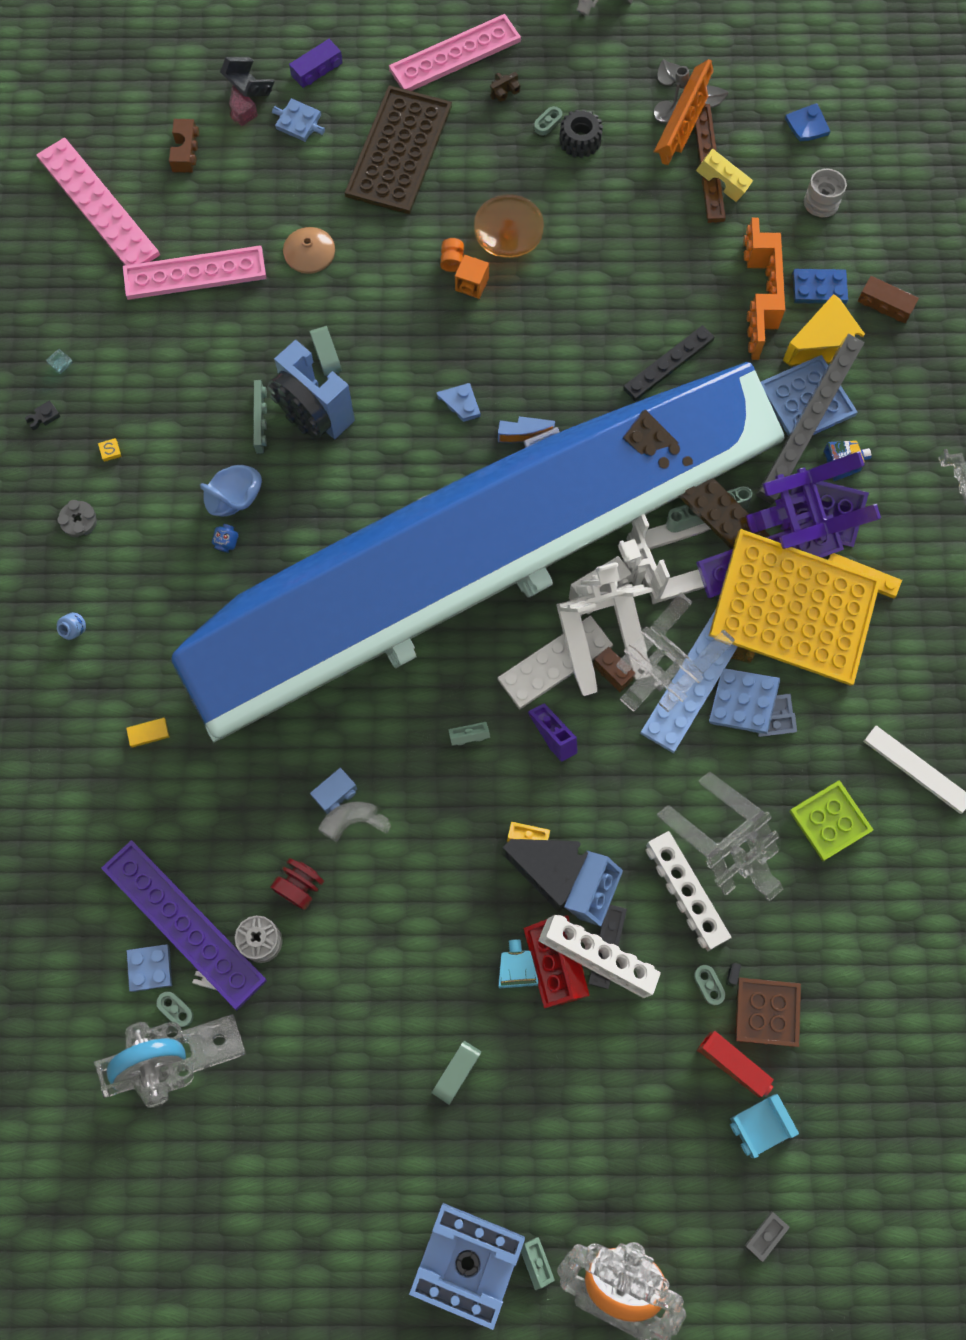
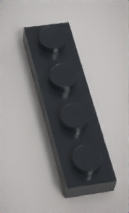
M609 905L599 935L602 941L619 946L627 909ZM598 951L599 957L603 959L602 953ZM591 970L588 984L609 989L610 980Z

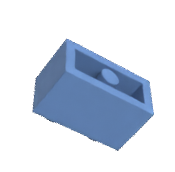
M340 767L310 794L328 815L330 812H336L345 799H351L356 794L357 787Z

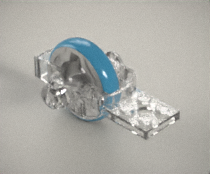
M233 1014L183 1031L180 1025L175 1022H169L154 1028H150L145 1022H139L126 1029L124 1051L95 1061L94 1064L99 1075L103 1098L135 1089L145 1106L151 1108L165 1103L168 1100V1092L189 1085L194 1078L193 1072L245 1055V1049ZM171 1032L177 1033L173 1038L167 1036ZM216 1037H223L225 1039L222 1045L218 1046L213 1043ZM182 1043H188L192 1055L190 1058L186 1059ZM107 1070L109 1085L105 1084L103 1071ZM182 1070L189 1072L186 1076L178 1075Z

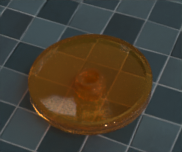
M500 195L488 200L478 210L474 222L475 235L479 244L489 253L504 258L519 257L532 251L539 244L544 228L543 217L538 207L530 200L518 195Z

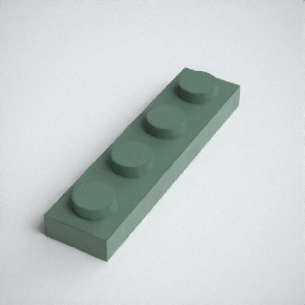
M254 380V448L256 454L264 453V446H267L266 435H264V430H267V422L264 419V414H267V406L264 403V398H267L266 387H263L261 380Z

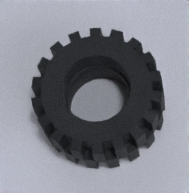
M583 109L582 111L575 110L574 113L571 111L569 115H565L561 121L559 143L563 151L566 150L568 155L572 154V157L575 158L576 156L583 158V156L589 157L590 154H595L601 145L603 130L601 119H598L596 114L593 115V112H586ZM576 133H585L586 135H578Z

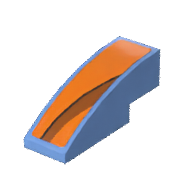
M520 416L518 423L500 421L498 442H523L526 439L553 429L555 421Z

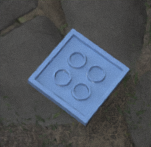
M723 668L709 719L710 724L767 734L780 678Z

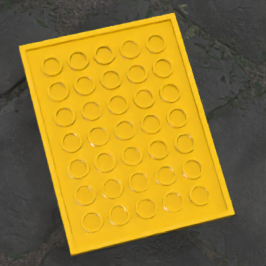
M740 529L736 537L709 636L851 686L855 682L881 579L793 547L783 549L779 542Z

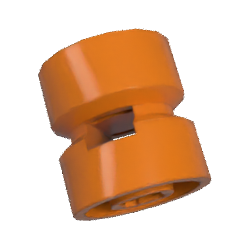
M448 238L442 242L440 267L443 270L457 272L464 254V243L461 240Z

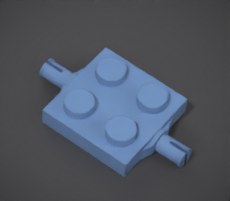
M292 98L283 110L276 106L272 109L273 114L280 116L275 125L276 129L304 142L313 132L321 135L325 132V128L317 125L321 112Z

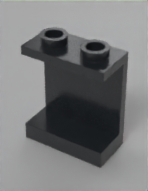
M225 57L220 73L245 97L270 95L275 81L273 79L256 80L249 73L254 62L250 57Z

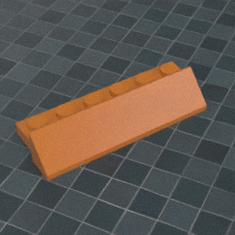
M708 59L694 68L654 150V152L659 153L662 164L669 165L675 151L682 153L709 97L707 85L713 73L712 60Z

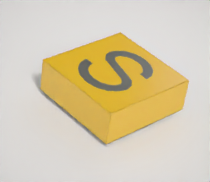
M116 438L98 443L104 462L122 457Z

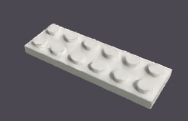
M589 616L582 621L591 660L593 661L607 647L611 649L613 644L594 619ZM564 634L498 677V681L519 709H522L574 674Z

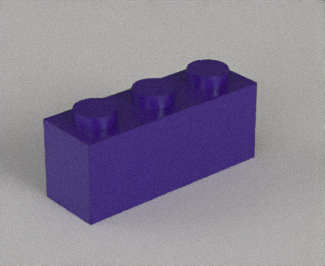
M327 39L289 64L291 76L304 88L342 64V55L338 47L330 39Z

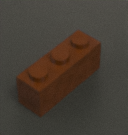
M870 276L858 302L906 324L919 298Z

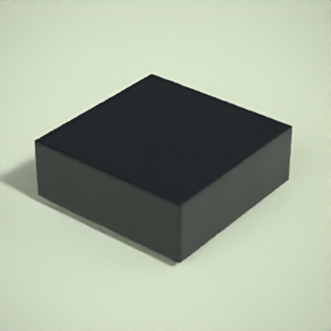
M733 963L730 965L726 985L732 987L737 985L741 964Z

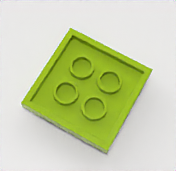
M840 780L789 811L822 861H825L873 831V828Z

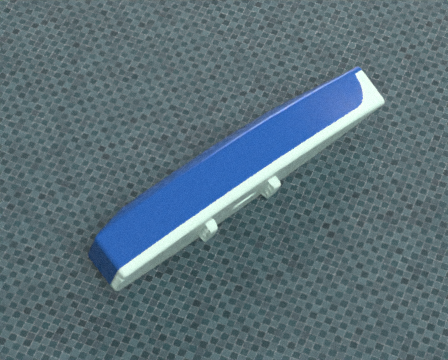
M749 362L622 407L554 434L477 470L356 531L240 593L175 650L171 657L173 667L214 743L385 652L394 668L416 658L415 647L411 641L412 638L516 583L521 592H524L528 598L550 587L553 582L546 567L622 528L642 514L646 515L673 501L685 493V490L693 486L697 487L712 478H716L780 444L784 440V432L754 366ZM643 410H647L677 440L680 452L672 455L668 447L656 450V453L652 456L640 454L623 439V436ZM686 456L691 457L693 464L684 466L683 458ZM662 457H666L669 460V466L665 469L661 468L658 464L659 459Z

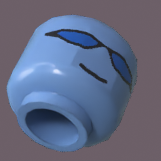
M69 613L57 621V631L64 639L71 640L85 632L86 623L78 613Z

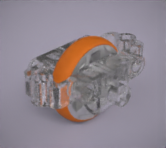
M631 1242L627 1245L621 1243L617 1248L612 1249L599 1244H591L588 1248L576 1244L566 1254L557 1268L558 1275L561 1278L560 1286L563 1290L575 1296L574 1301L579 1308L639 1340H653L654 1338L670 1340L672 1336L679 1332L686 1318L683 1298L669 1290L668 1280L654 1263V1259L645 1255V1249L638 1243ZM582 1267L586 1269L585 1279L578 1276ZM661 1308L665 1309L662 1318L657 1317L656 1314Z

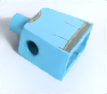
M510 940V952L501 954L499 988L538 986V978L531 952L522 951L521 940Z

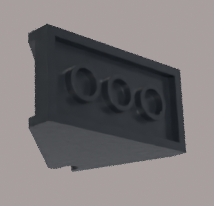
M511 839L503 846L502 855L559 912L565 905L588 852L578 855V848L581 845L579 841Z

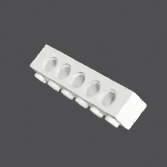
M668 831L649 841L646 845L647 855L651 860H655L658 874L666 879L668 891L677 898L676 904L682 913L685 912L688 917L687 923L692 931L695 930L698 934L697 940L703 949L706 948L708 952L729 940L731 936L671 833ZM661 853H669L671 860L664 861L661 858ZM678 870L681 873V878H674L671 875V871ZM683 887L689 888L691 896H684L681 889ZM692 905L700 906L701 914H695L692 911ZM709 923L712 926V931L709 933L705 932L702 924Z
M554 915L547 919L539 938V942L642 998L651 996L654 993L661 972L655 970L653 965L637 960L635 955L622 952L618 946L602 941L600 936L590 934L583 927L569 923L561 915ZM563 932L567 934V940L563 937ZM581 942L584 943L585 949L581 947ZM598 951L602 953L603 959L599 957ZM616 961L619 962L620 968L617 967Z

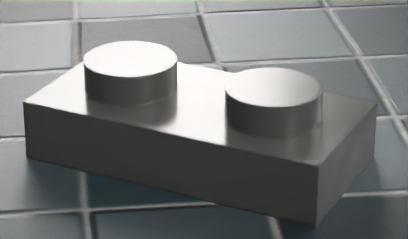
M771 1211L745 1244V1247L763 1262L790 1227Z

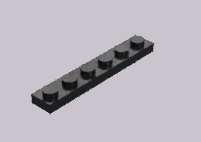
M702 325L625 384L623 390L636 401L714 341L715 337Z

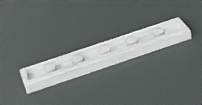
M878 726L872 729L863 741L958 813L962 814L966 809V792Z

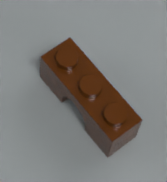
M174 119L172 134L175 143L183 145L170 148L169 163L172 172L193 173V165H196L195 151L198 150L196 137H199V127L196 126L194 119Z

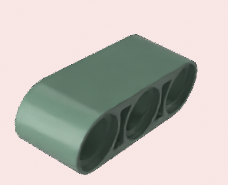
M327 326L309 331L324 376L329 375L332 371L334 373L342 371Z
M464 1040L433 1089L432 1094L450 1105L482 1051Z

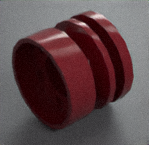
M289 858L286 863L293 869L282 868L288 877L285 879L277 876L270 888L292 904L306 910L313 900L306 892L308 889L318 892L319 889L312 883L315 882L322 886L324 880L311 867Z

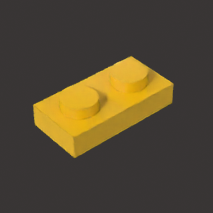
M511 822L507 842L511 839L548 840L550 830Z

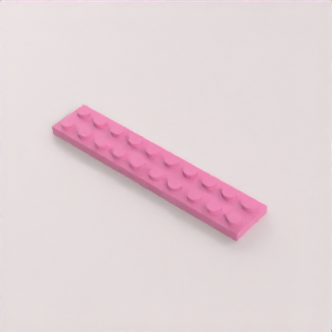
M65 137L37 154L39 161L125 266L147 263L160 256L156 247Z

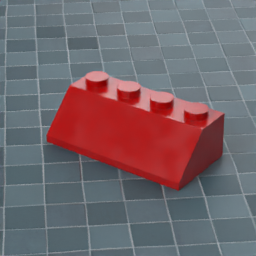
M563 916L570 923L569 916ZM546 919L525 927L524 932L537 974L544 1008H549L590 995L582 965L539 942L547 921ZM563 932V937L567 940V934Z

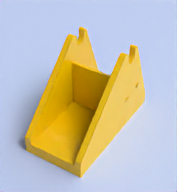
M833 294L789 343L783 361L790 366H797L822 355L826 363L829 364L848 333L854 337L855 335L864 337L865 333L840 298Z

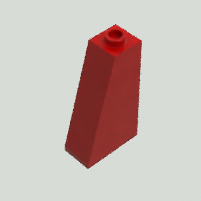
M716 1031L707 1034L697 1049L699 1053L758 1098L763 1097V1095L767 1096L771 1092L773 1078Z

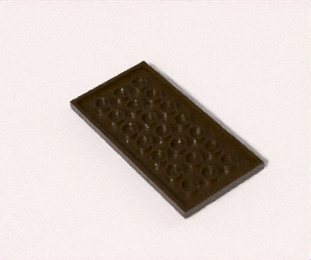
M389 85L345 190V197L410 214L451 111L452 102Z

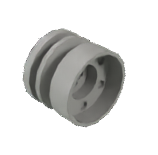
M833 169L816 171L812 175L804 198V206L807 211L818 217L834 215L838 211L847 187L844 176Z
M257 915L248 917L236 929V947L242 955L252 962H269L281 950L282 934L278 927L266 917ZM256 934L260 936V942L255 941L254 936Z

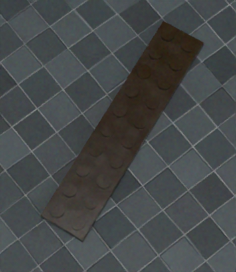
M643 410L623 436V439L641 455L652 456L656 453V450L668 447L672 455L680 452L677 440L647 410ZM689 456L684 457L682 460L684 466L693 464V460ZM662 457L659 459L658 464L661 468L665 469L669 466V460L666 457ZM714 478L697 487L693 486L678 496L730 549L734 548L740 529L750 532L746 516L749 514ZM765 530L754 533L762 537L770 536Z

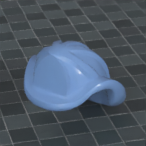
M234 465L219 471L208 485L200 484V488L204 491V504L207 511L214 516L223 517L246 509L255 500L261 488L262 477L256 469L246 465Z

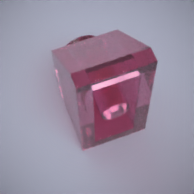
M232 85L229 102L230 116L235 122L237 121L243 126L258 116L256 105L249 97H245Z

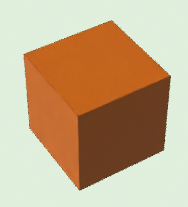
M464 255L455 274V291L480 299L489 279V263Z

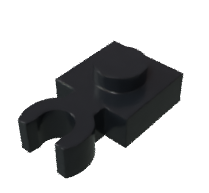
M49 400L34 409L36 414L26 416L25 420L27 423L34 421L29 426L32 430H35L39 427L40 423L43 422L46 426L61 416Z

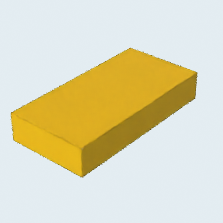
M165 718L126 728L131 747L170 737Z

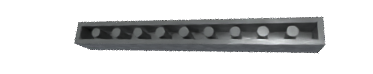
M849 333L842 340L756 493L757 497L770 504L777 500L780 493L766 496L763 484L776 480L775 476L783 474L784 477L791 475L865 342Z

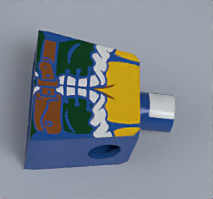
M857 441L828 442L824 449L827 462L858 451L861 452L863 461L871 459L870 449L860 450ZM863 467L835 476L833 480L837 481L861 471Z

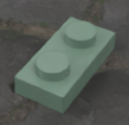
M487 722L448 729L452 745H463L467 742L483 741L490 738Z
M539 1237L524 1243L521 1254L534 1289H540L555 1281Z

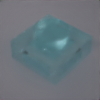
M60 349L46 360L59 374L73 363L71 358Z

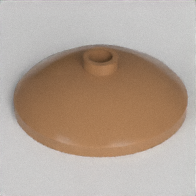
M305 227L294 231L288 236L283 246V254L287 264L295 271L307 274L316 273L330 265L335 255V245L327 232L315 227Z

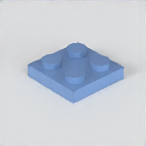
M168 944L127 950L130 992L172 986Z

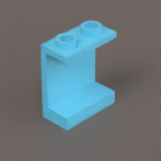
M778 1094L772 1095L730 1118L732 1121L730 1126L734 1134L740 1136L743 1142L741 1147L746 1156L750 1155L751 1158H756L758 1154L787 1138H793L799 1134Z

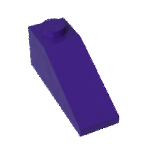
M545 703L528 711L529 716L548 747L561 762L578 753L577 737Z

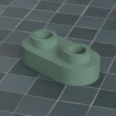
M555 106L549 107L536 119L534 125L535 132L539 135L550 133L562 120L561 109Z
M708 965L698 967L694 972V979L705 1001L713 1006L721 1004L725 999V991L715 971ZM701 973L707 974V980L701 978ZM712 991L717 993L716 999L711 998L710 993Z
M164 992L159 995L157 1007L171 1022L178 1027H187L192 1023L194 1017L192 1010L177 995L172 992ZM168 999H171L172 1004L167 1007L165 1003ZM186 1013V1019L181 1021L180 1015Z

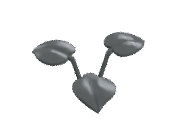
M665 59L660 63L658 81L664 86L676 83V91L673 103L662 101L655 106L654 116L656 121L668 123L676 107L679 87L684 88L690 78L689 69L686 66L670 63ZM707 86L709 97L705 104H710L711 108L716 107L728 96L729 92L719 87Z

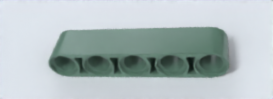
M743 486L727 491L745 510L749 507L752 491L748 487ZM683 505L669 511L666 528L675 533L704 524V522L687 505Z

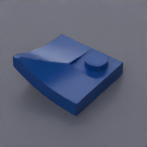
M817 103L785 116L791 131L799 141L818 139L830 134V129Z

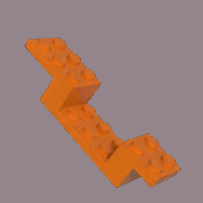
M752 218L750 225H747L746 235L743 238V246H746L744 261H747V268H766V276L769 279L766 284V290L769 291V294H755L754 301L750 302V311L747 312V322H750L748 337H751L748 352L751 353L752 360H759L765 343V329H778L785 312L781 233H760L759 218Z

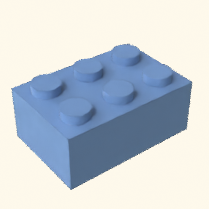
M587 851L588 855L568 895L565 908L580 920L601 926L623 870L609 857Z

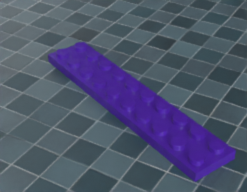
M132 840L101 867L236 1011L267 982L264 976Z

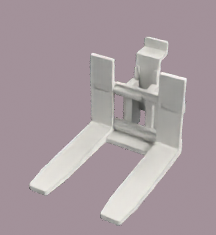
M645 514L632 521L633 528L631 533H628L627 542L620 541L618 547L624 564L631 572L629 582L636 586L640 585L643 581L646 588H652V592H649L652 604L704 588L699 570L670 578L664 560H660L656 566L650 550L711 530L705 523L674 533L666 528V524L648 529L649 523Z
M618 563L597 567V574L593 575L592 579L581 580V585L576 586L577 593L582 594V596L571 601L556 604L575 678L583 696L596 693L597 685L580 615L606 607L614 606L628 661L631 669L636 673L635 679L640 680L650 677L648 656L633 597L652 592V588H646L644 585L632 587V584L616 587L618 586L617 581L620 580L617 570Z

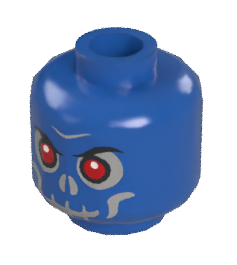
M223 524V527L215 528L211 542L215 545V549L229 553V550L235 549L239 535L234 531L233 526Z

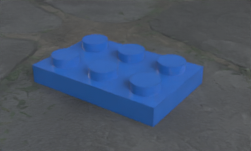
M793 270L794 303H826L834 294L840 298L843 304H847L846 270Z

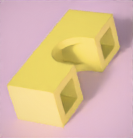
M714 149L708 153L696 170L708 181L712 178L721 179L726 185L723 192L735 202L742 197L753 182L751 178Z

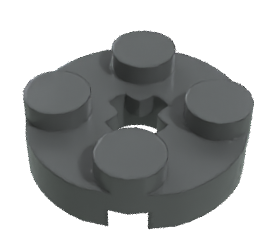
M71 500L61 509L58 523L67 535L79 537L83 534L88 535L94 530L97 518L90 504L84 501ZM76 516L81 517V521L77 520L76 523L74 522Z

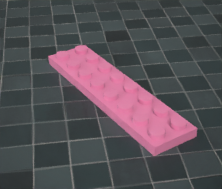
M503 14L389 65V70L401 89L412 91L521 42V37L507 16Z
M261 246L123 266L125 291L128 300L266 279Z

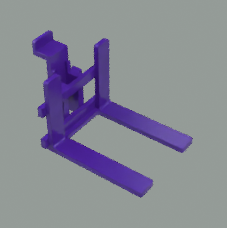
M861 452L849 454L806 470L805 467L797 470L798 473L784 477L783 474L775 476L776 480L764 483L763 488L766 496L780 493L782 498L775 500L777 506L746 516L750 532L755 533L783 524L784 529L791 527L792 533L779 537L782 548L786 549L797 545V548L806 546L805 542L817 538L819 541L827 539L826 535L881 519L877 504L827 519L816 483L863 467L864 461ZM802 486L803 492L794 495L789 494L788 490ZM807 501L809 511L797 515L794 504ZM813 520L814 526L800 529L799 524Z

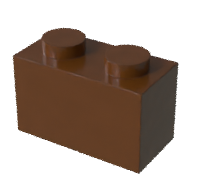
M609 647L594 660L593 667L619 692L634 680L636 673Z

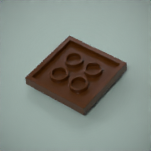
M738 978L735 1041L799 1047L801 984Z

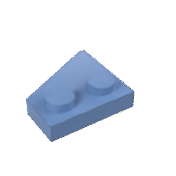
M470 383L437 392V398L443 400L448 405V408L455 412L463 422L481 417Z

